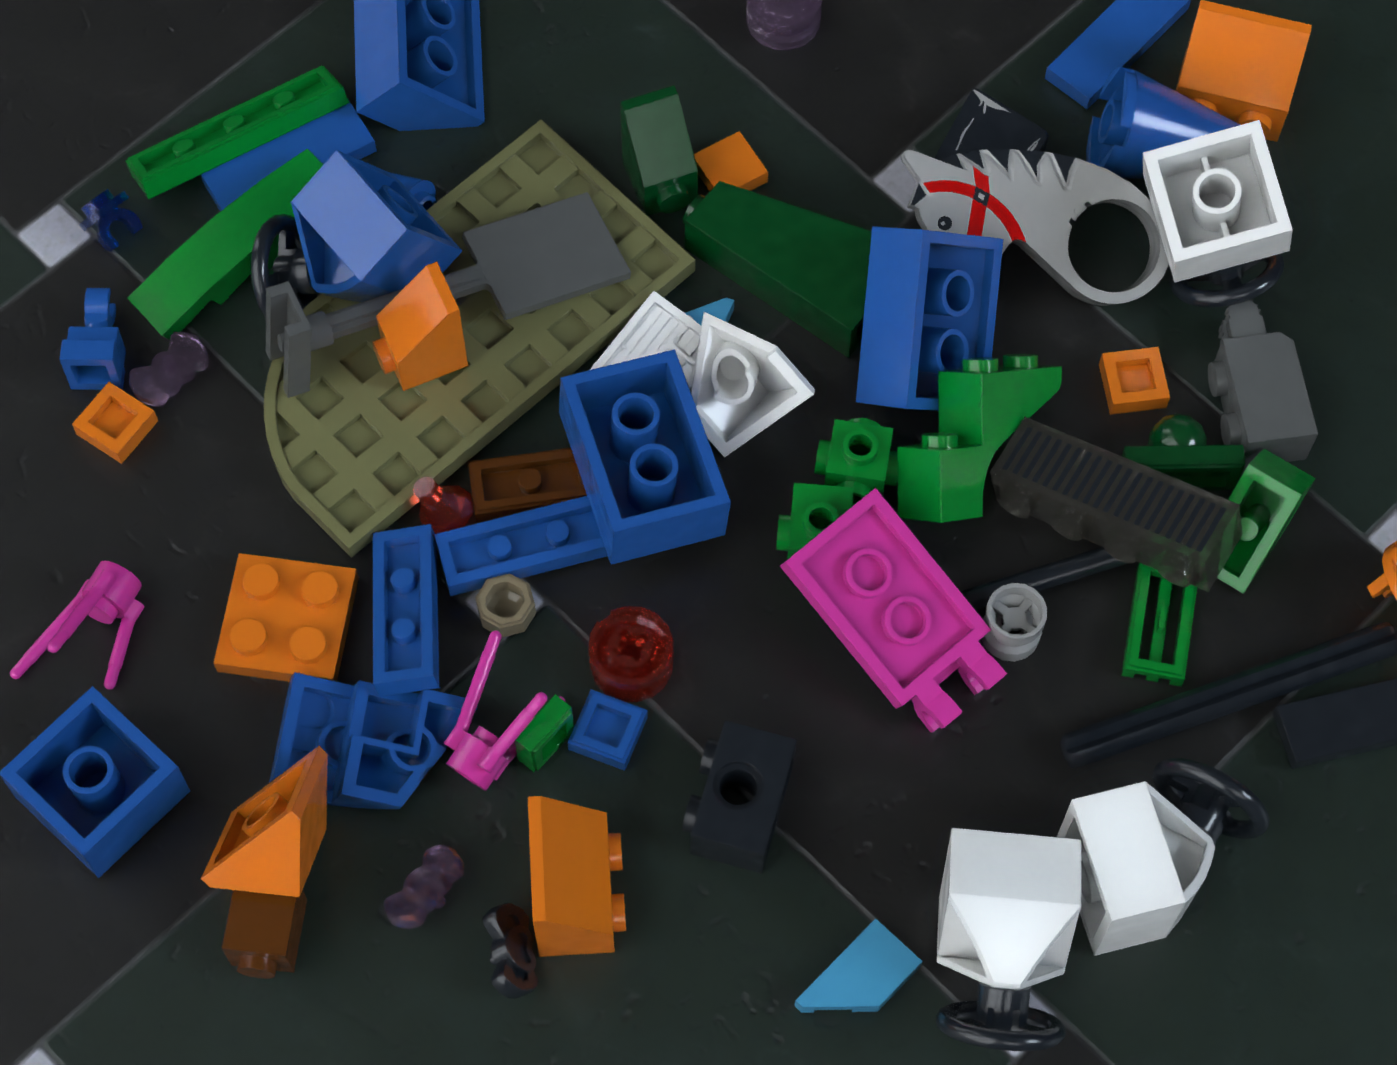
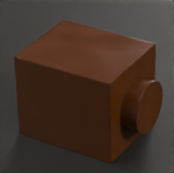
M233 890L222 950L230 964L237 966V972L249 977L262 979L274 978L276 971L294 973L307 898L303 890L300 897Z

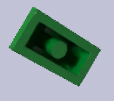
M1263 449L1248 464L1224 506L1227 508L1202 552L1198 551L1192 564L1244 594L1287 528L1316 478L1270 451Z

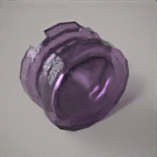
M747 0L746 25L751 36L761 45L774 50L799 48L811 41L820 28L822 0Z

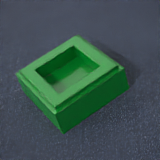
M556 694L537 713L515 740L517 759L532 772L540 770L571 736L574 729L572 707Z

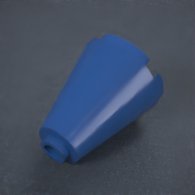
M1117 66L1110 73L1098 98L1108 102L1101 118L1092 117L1086 148V162L1106 168L1123 179H1144L1143 152L1236 127L1241 124L1132 68L1128 69Z

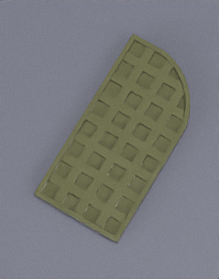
M542 119L426 210L462 249L460 255L443 272V275L476 265L462 239L463 232L588 192L631 271L630 279L508 320H504L488 290L457 298L455 301L460 310L468 366L405 391L402 390L395 372L384 374L372 345V341L381 338L378 325L336 338L333 345L312 351L310 391L290 398L287 397L283 389L284 356L272 360L264 393V422L266 437L275 467L291 497L351 558L373 541V533L385 531L560 384L561 377L573 374L615 339L653 291L664 298L695 272V259ZM320 294L303 309L305 316L319 311L327 314L361 302L348 301Z

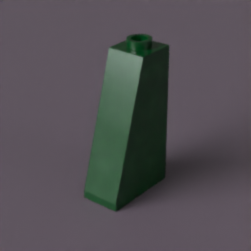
M721 181L714 186L706 197L698 195L690 203L683 217V223L685 224V249L846 357H850L862 340L872 231Z

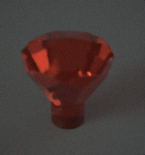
M427 476L420 478L415 483L413 492L421 501L419 517L422 525L431 524L435 534L464 527L473 514L471 493L460 486L438 485L431 477Z

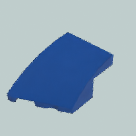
M294 672L290 677L269 783L316 747L320 746L328 754L327 805L366 809H400L419 786L424 776L445 752L447 746L444 744V741L457 723L465 697L430 689L422 690L419 693L409 692L379 697L373 683L359 680L355 685H349Z

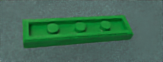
M321 65L132 155L125 162L134 180L147 198L151 199L348 104L349 101L344 87L325 66Z

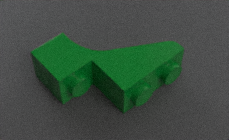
M1007 354L1003 355V365L998 366V358L962 359V369L938 371L939 433L922 434V444L897 447L898 516L904 519L938 523L983 517L984 483L989 464L995 452L1004 441L1058 392L1062 382V366L1038 365V355Z

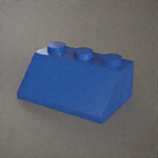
M354 0L357 113L398 131L478 127L485 122L479 0Z
M872 226L856 394L857 403L903 409L939 411L938 371L962 369V359L992 358L1003 239L922 229Z

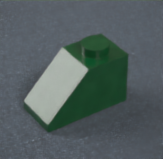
M675 86L621 101L623 165L642 211L647 216L660 212L674 213L683 209L698 196V169Z

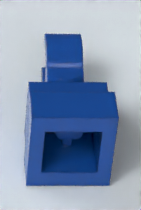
M86 288L84 301L85 327H69L67 339H62L59 360L69 386L73 390H102L108 382L123 390L126 348L119 328L112 327L116 317V304L110 303V288Z

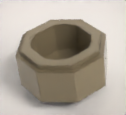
M510 573L487 579L475 597L482 627L490 632L494 630L499 631L502 638L525 632L536 615L530 584Z

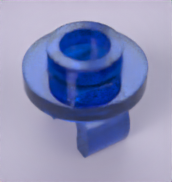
M107 189L81 208L87 218L79 226L86 232L97 224L96 234L99 243L103 248L112 252L119 244L110 233L111 223L116 221L123 222L134 235L142 229V223L139 217L131 210L119 208L129 199L125 191L114 197L109 189Z

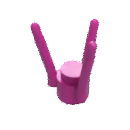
M101 561L90 579L84 582L76 597L11 669V678L19 679L46 649L51 653L59 651L87 615L104 624H112L115 618H120L121 623L104 680V687L108 690L113 689L116 686L119 672L123 665L134 624L144 609V605L135 599L142 587L140 580L132 572L114 562Z
M497 630L492 631L489 635L457 723L444 741V744L454 751L446 764L484 791H487L493 780H498L507 765L517 756L515 740L547 701L545 693H537L499 738L481 726L477 728L473 735L467 733L501 640V633Z

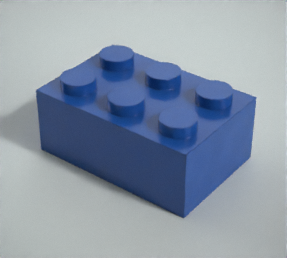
M675 349L560 378L559 415L611 565L726 534L731 501Z

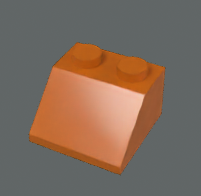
M1200 0L1175 91L1241 125L1260 120L1265 139L1277 142L1290 108L1312 25Z
M543 796L528 797L532 917L539 957L615 952L614 932L626 931L624 893L612 894L611 871L623 870L621 833H608L607 812Z

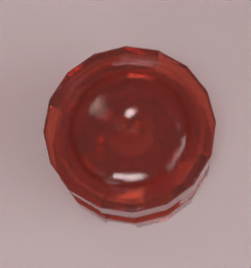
M624 606L611 610L609 616L601 622H596L589 637V664L594 682L606 695L625 702H639L652 698L665 688L673 672V638L669 626L657 613L644 607Z

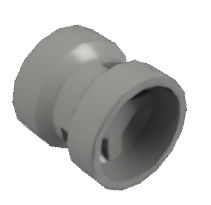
M1010 583L1001 586L992 593L983 618L991 629L990 632L981 638L984 647L993 656L1003 661L1013 662L1026 659L1035 651L1047 620L1046 603L1036 589L1026 584ZM1019 630H1021V632L1016 633V634L1010 633L1011 631H1019Z

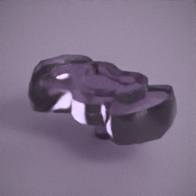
M173 332L168 351L156 354L151 366L130 370L129 386L134 396L140 402L152 407L165 406L169 396H175L179 393L182 384L192 381L195 378L196 372L208 367V351L198 336L187 332Z
M436 845L428 848L424 852L422 866L407 876L403 890L385 899L384 910L394 926L404 929L419 927L425 922L429 912L433 911L435 907L440 909L446 904V899L443 895L449 892L452 884L464 874V863L456 850L447 845Z

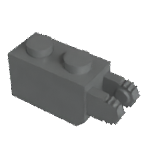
M1253 300L1227 307L1224 314L1226 315L1225 320H1222L1218 330V338L1221 339L1220 347L1214 362H1210L1208 365V383L1211 394L1214 397L1220 396L1224 411L1220 420L1222 440L1224 445H1243L1245 456L1244 468L1263 449L1270 451L1287 462L1306 460L1318 436V430L1294 340L1281 332L1267 333L1263 316L1260 315L1261 309H1258V304H1255Z

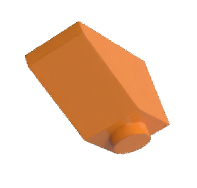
M438 262L426 265L376 315L381 338L372 341L375 354L384 374L395 372L403 391L468 366L460 310Z

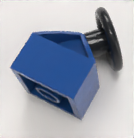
M336 150L291 201L294 217L287 214L272 216L259 229L251 255V280L257 304L266 318V288L289 281L302 309L317 298V294H324L348 301L364 302L403 289L426 265L438 262L443 273L460 255L462 249L394 174ZM279 233L278 256L274 260L273 269L268 272L270 249L275 237Z

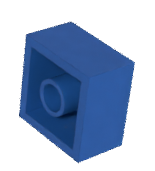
M93 686L0 771L1 778L15 798L98 878L190 792L179 767Z

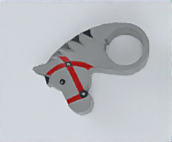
M906 150L901 154L902 163L917 182L907 208L915 211L917 222L922 230L1003 239L1002 254L1010 243H1014L1069 294L1083 302L1108 306L1136 300L1151 291L1162 279L1168 268V259L1150 199L1132 183L1106 168L1075 157L1029 150H976L951 155L941 160L913 150ZM1100 203L1122 206L1139 218L1148 234L1150 254L1147 266L1134 284L1120 292H1106L1090 286L1079 277L1070 261L1068 240L1072 225L1069 221L1071 218L1076 221L1088 206Z

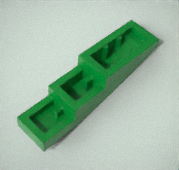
M306 149L264 177L216 214L175 250L128 297V300L161 336L173 341L211 300L222 305L251 274L252 249L261 226L275 215L287 214L294 217L291 201L324 164L309 149ZM279 233L275 237L270 249L269 270L273 267L274 260L278 256Z

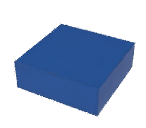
M591 689L568 740V750L625 771L648 718V711Z

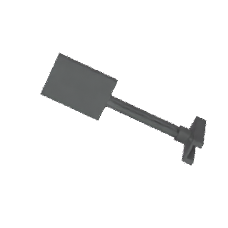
M586 192L463 232L462 239L476 265L444 275L454 299L482 290H488L504 320H508L630 279L631 271L591 197ZM289 281L266 288V353L270 361L284 356L283 389L287 397L290 398L310 391L312 351L333 345L336 338L378 325L376 315L401 290L327 314L319 311L305 316Z

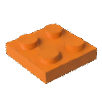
M239 553L213 663L216 671L290 682V677L296 672L337 682L359 580L357 569Z

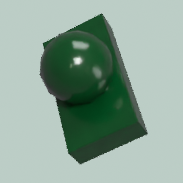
M1178 413L1168 415L1158 421L1150 431L1148 446L1124 447L1119 462L1123 467L1117 475V486L1127 469L1130 468L1133 472L1121 492H1127L1138 472L1142 473L1143 476L1133 492H1140L1148 477L1154 479L1147 491H1153L1159 481L1164 482L1160 491H1166L1169 485L1174 486L1173 491H1179L1180 489L1183 491L1233 490L1245 465L1243 445H1206L1207 438L1202 425L1195 419Z

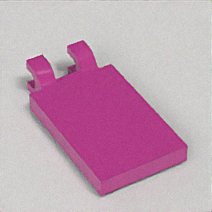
M876 488L780 565L782 570L895 709L903 706L911 699L915 712L930 732H934L939 727L941 729L945 728L963 712L939 686L954 671L958 669L961 678L974 695L983 689H990L1007 674L1001 665L978 642L991 631L989 626Z

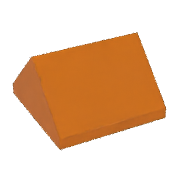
M320 746L316 747L231 812L201 877V880L210 888L300 897L327 829L328 754Z

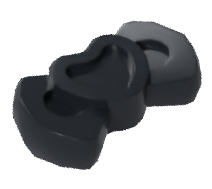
M504 903L493 907L482 918L485 928L493 939L489 958L496 967L491 977V983L505 997L517 999L533 992L539 983L533 971L536 967V958L532 951L533 937L528 930L529 917L522 908L511 903Z

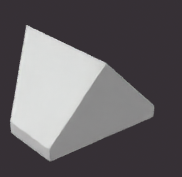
M704 312L691 395L707 438L726 457L814 395L815 389L778 346Z

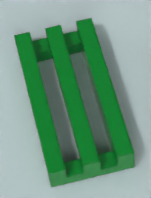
M1140 559L1136 573L1121 676L1133 678L1135 674L1145 675V680L1158 682V679L1161 678L1170 680L1169 685L1182 686L1186 674L1200 570ZM1150 576L1160 577L1149 657L1146 660L1139 658ZM1173 580L1184 583L1172 664H1167L1161 661Z

